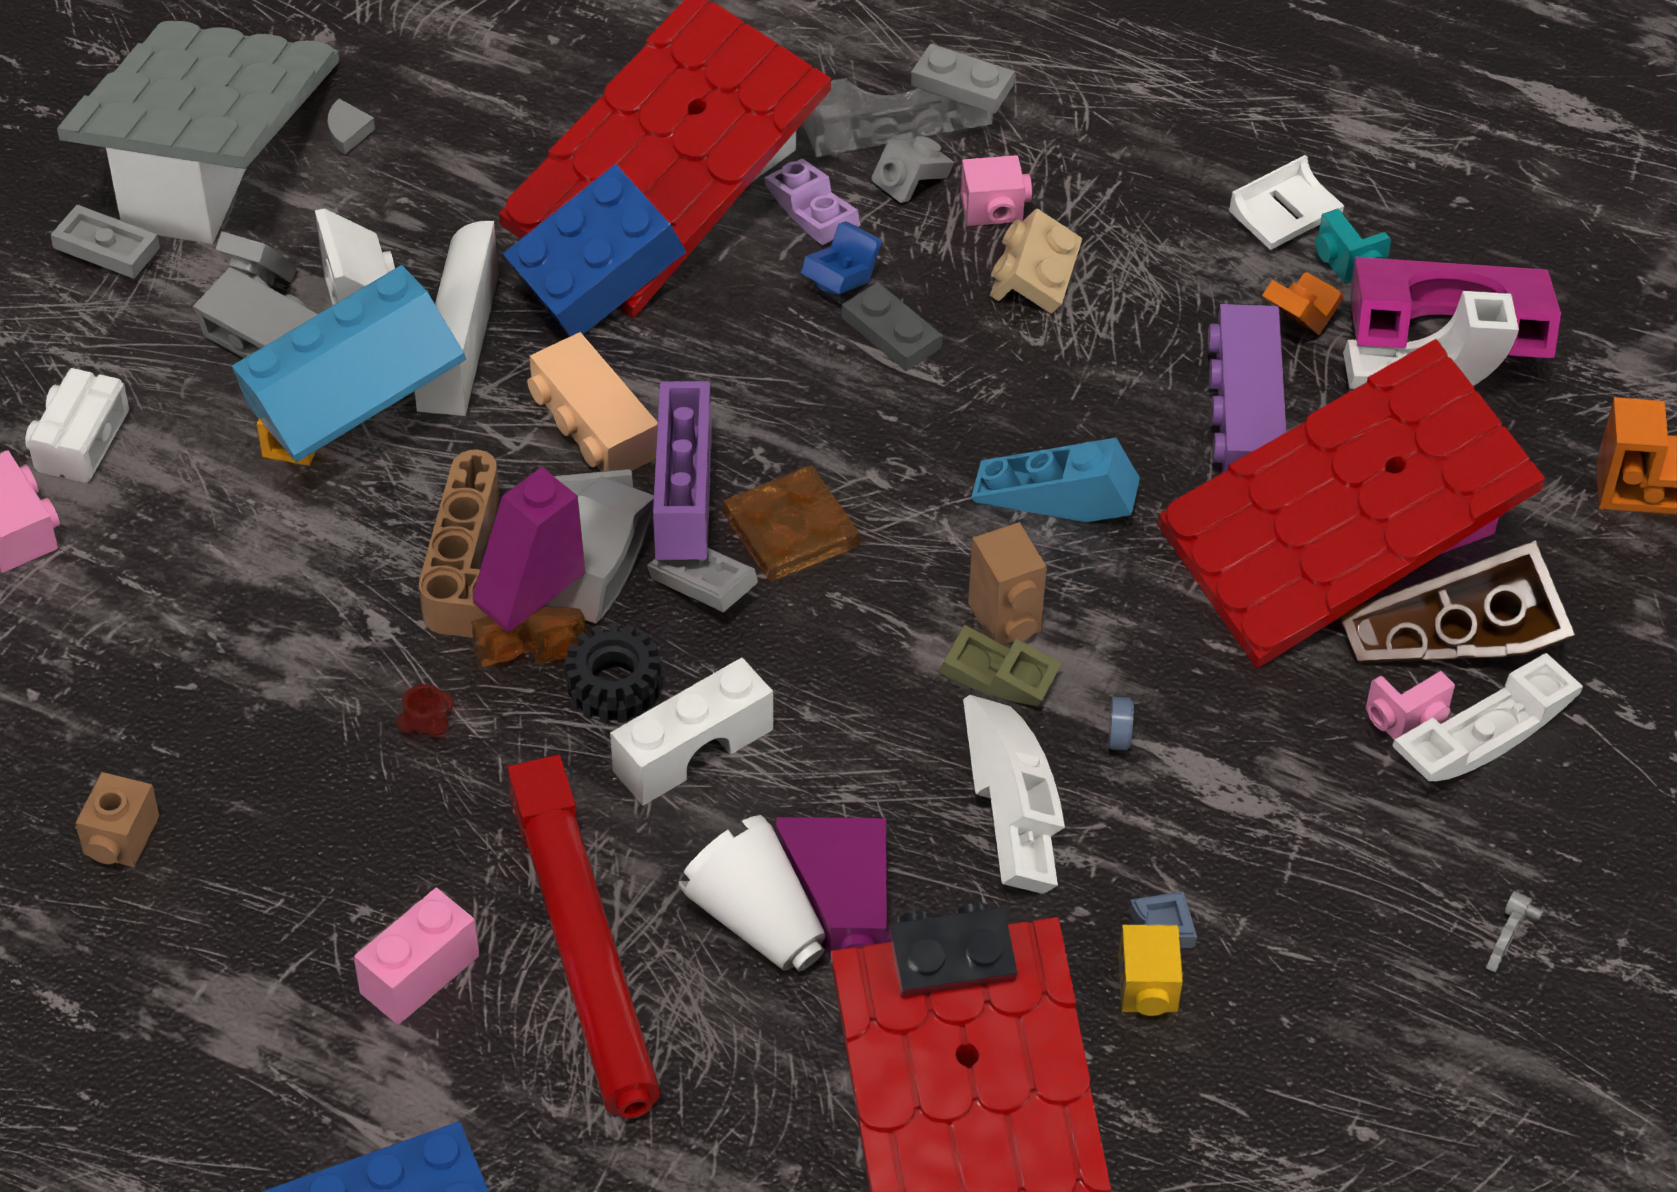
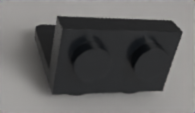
M972 903L958 907L952 915L932 917L931 913L926 911L912 912L899 917L897 923H892L889 926L885 942L891 943L901 997L1015 980L1018 974L1004 907L988 909V905L985 903Z

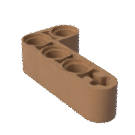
M468 450L462 452L455 457L451 464L419 579V593L423 621L431 631L446 635L501 640L510 637L516 632L518 626L509 633L506 632L479 609L472 599L499 506L497 463L494 457L486 451Z

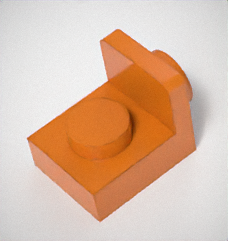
M1308 272L1304 273L1297 283L1292 282L1289 288L1272 279L1262 295L1271 305L1279 306L1281 314L1317 335H1320L1344 298V295L1338 289Z

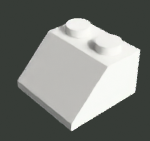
M325 208L315 210L324 279L332 306L395 269L391 251L382 252L375 232Z

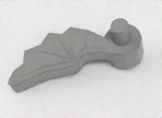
M1516 891L1512 893L1504 912L1510 915L1494 947L1486 969L1496 973L1525 916L1538 921L1541 919L1543 911L1531 906L1532 898Z

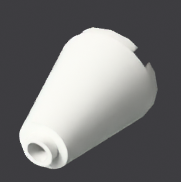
M761 815L749 817L742 821L748 830L736 837L729 830H726L707 845L684 870L685 875L690 881H679L678 886L689 899L785 971L795 967L799 972L803 971L816 962L824 953L821 944L826 934L771 824Z

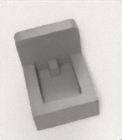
M916 136L915 139L888 140L872 175V181L900 203L909 202L919 180L948 178L955 162L940 152L941 146L937 142L925 136Z

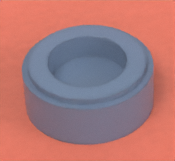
M1112 696L1109 721V749L1128 750L1131 747L1134 701L1131 700V697Z

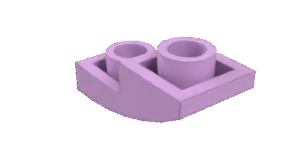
M804 159L787 163L782 169L764 177L765 185L781 207L806 233L821 245L834 239L839 223L847 221L857 227L860 226L858 210L833 194L830 188L829 176Z

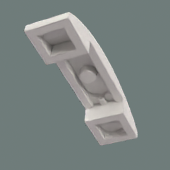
M1545 653L1510 673L1503 689L1442 724L1434 718L1429 719L1396 738L1393 747L1428 781H1441L1457 777L1487 764L1527 739L1581 693L1583 686L1552 657Z

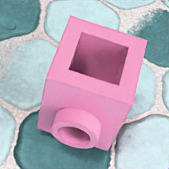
M1018 155L962 160L960 194L967 226L1013 223L1017 219L1023 221L1024 202H1031L1032 184L1030 175L1022 174Z

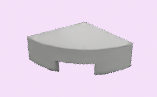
M338 99L328 113V129L335 148L342 154H347L375 130L374 117Z

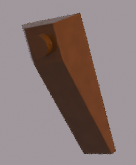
M1536 540L1356 607L1340 617L1358 663L1524 656L1575 637Z

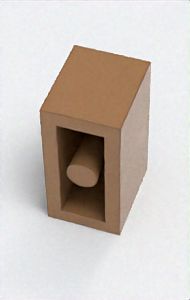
M1020 522L972 538L968 605L987 637L1002 645L1014 642L1016 638L1024 641L1032 635L1041 632L1047 566Z

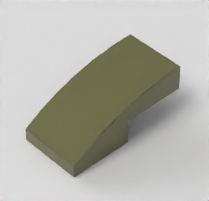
M964 624L939 673L995 697L1039 706L1062 663L1017 638L1009 649Z

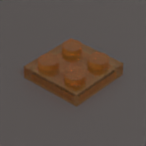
M812 465L723 500L724 516L769 582L856 548L860 543L859 531Z

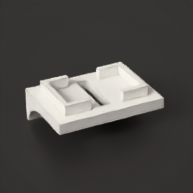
M1306 155L1232 192L1229 212L1270 250L1320 225L1322 213L1337 208L1342 213L1344 211V205L1315 178L1309 167ZM1275 196L1278 200H1280V201H1281L1292 213H1294L1299 219H1296L1292 214H1290V213H1289L1278 201H1276L1273 197Z

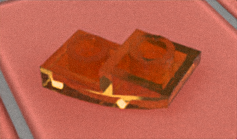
M541 607L509 633L489 616L471 621L474 653L482 668L498 662L510 661L518 655L529 651L533 654L538 666L556 659H565V657H568L567 649L570 644L577 645V636L582 632L586 634L585 617L581 609Z

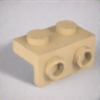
M1037 208L1025 220H1015L1006 231L1002 243L1006 245L1004 254L999 258L991 273L995 281L990 296L999 301L1011 289H1014L1052 314L1062 305L1082 238Z

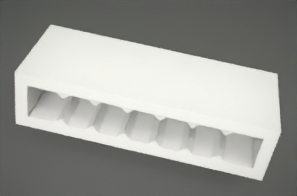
M479 221L468 224L459 229L452 237L435 305L462 348L466 360L415 390L417 412L466 416L499 276L494 221Z

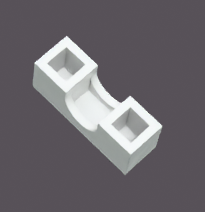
M741 657L610 732L613 772L644 806L687 780V765L691 757L707 742L717 739L731 755L772 731L773 690Z

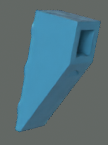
M1111 438L981 460L971 498L976 503L1081 522H1091L1132 515L1140 477L1118 439Z

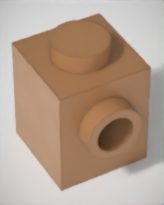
M101 772L75 823L83 854L103 864H113L115 862L135 867L159 818L153 785Z

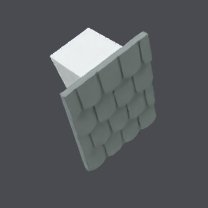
M185 21L161 22L143 44L137 43L114 72L107 74L89 96L84 95L57 127L60 141L106 147L121 221L153 232L159 236L213 244L246 168L338 64V49H333L330 45L317 41L287 42L285 38L272 34L245 36L242 32L231 28L200 29L198 25Z

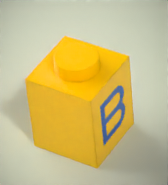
M1122 925L1118 953L1122 1012H1139L1147 1016H1156L1165 1012H1178L1183 983L1178 925Z

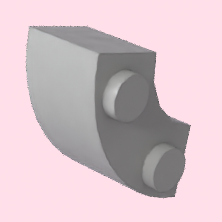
M602 476L585 490H580L576 494L579 503L586 573L545 604L595 624L612 606L634 567L650 524L654 504V495Z

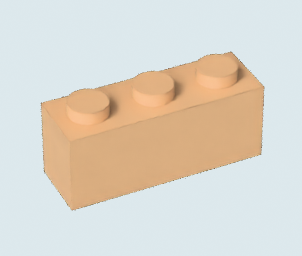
M581 332L530 355L531 378H528L527 383L532 397L539 405L545 404L553 413L559 430L565 436L571 435L579 444L581 453L589 466H597L601 472L631 469L633 471L656 459L658 422Z

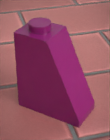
M540 467L502 496L472 596L473 603L508 633L586 573L578 496L543 467Z
M776 817V836L826 934L822 945L829 958H831V950L852 947L862 948L865 945L885 943L887 932L886 818Z

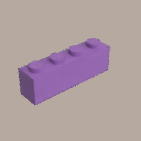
M1220 304L1218 324H1209L1208 353H1216L1217 360L1211 359L1209 387L1210 389H1218V396H1212L1211 425L1220 426V433H1214L1212 458L1213 463H1221L1222 473L1228 470L1229 464L1286 433L1279 306Z
M710 381L660 382L653 504L656 560L707 559L712 438Z

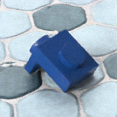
M847 221L839 223L831 247L806 256L801 274L816 281L818 288L831 294H841L869 283L881 247V240Z

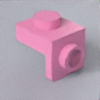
M1440 671L1400 694L1383 676H1379L1371 681L1366 711L1372 723L1378 729L1386 731L1395 740L1431 718L1436 719L1440 724L1444 723L1450 714L1449 707L1455 684Z

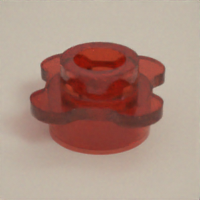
M421 684L410 688L402 695L403 712L396 718L397 728L401 732L410 733L416 730L421 733H429L431 736H440L448 730L446 716L447 712L454 706L453 697L449 693L442 692L433 685Z

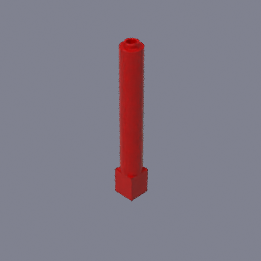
M559 754L507 766L510 799L525 849L528 848L605 1109L613 1115H620L627 1119L640 1117L652 1108V1105L659 1099L661 1092L578 826L576 805L561 756Z

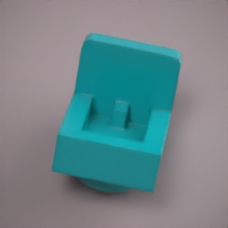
M1339 208L1322 213L1319 234L1315 239L1319 257L1322 261L1329 263L1344 284L1352 282L1355 257L1388 259L1391 238L1386 232L1362 239Z

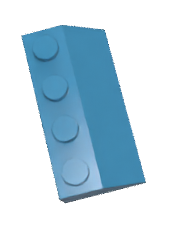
M400 265L232 365V369L248 407L297 463L465 361L466 357L428 292L403 265Z

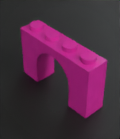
M1355 257L1350 305L1357 345L1406 348L1410 319L1425 315H1454L1463 291L1508 293L1512 296L1519 328L1508 355L1555 358L1561 311L1547 269Z

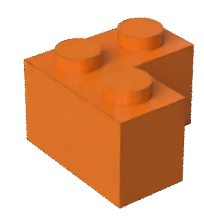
M1614 397L1596 461L1599 509L1677 515V435L1669 436L1667 433L1665 401Z

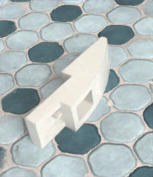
M969 695L963 699L975 794L991 798L1002 884L1045 894L1058 886L1051 836L1065 828L1061 803L1053 774L1035 735L1023 718L1011 706Z

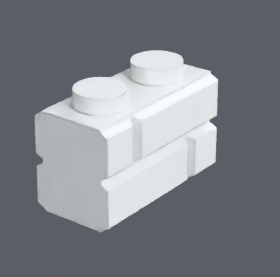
M71 368L70 371L68 370L60 386L53 385L50 388L46 399V410L40 421L33 420L27 429L25 445L30 450L34 468L39 473L56 477L64 475L66 479L87 484L129 411L124 383L114 377L100 374L98 377H95L92 372Z

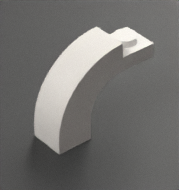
M1463 291L1452 319L1438 332L1423 339L1407 342L1406 348L1357 345L1356 340H1347L1343 354L1349 388L1355 389L1367 382V377L1434 339L1438 340L1448 353V357L1453 359L1473 386L1489 376L1504 361L1518 334L1519 328L1511 294Z

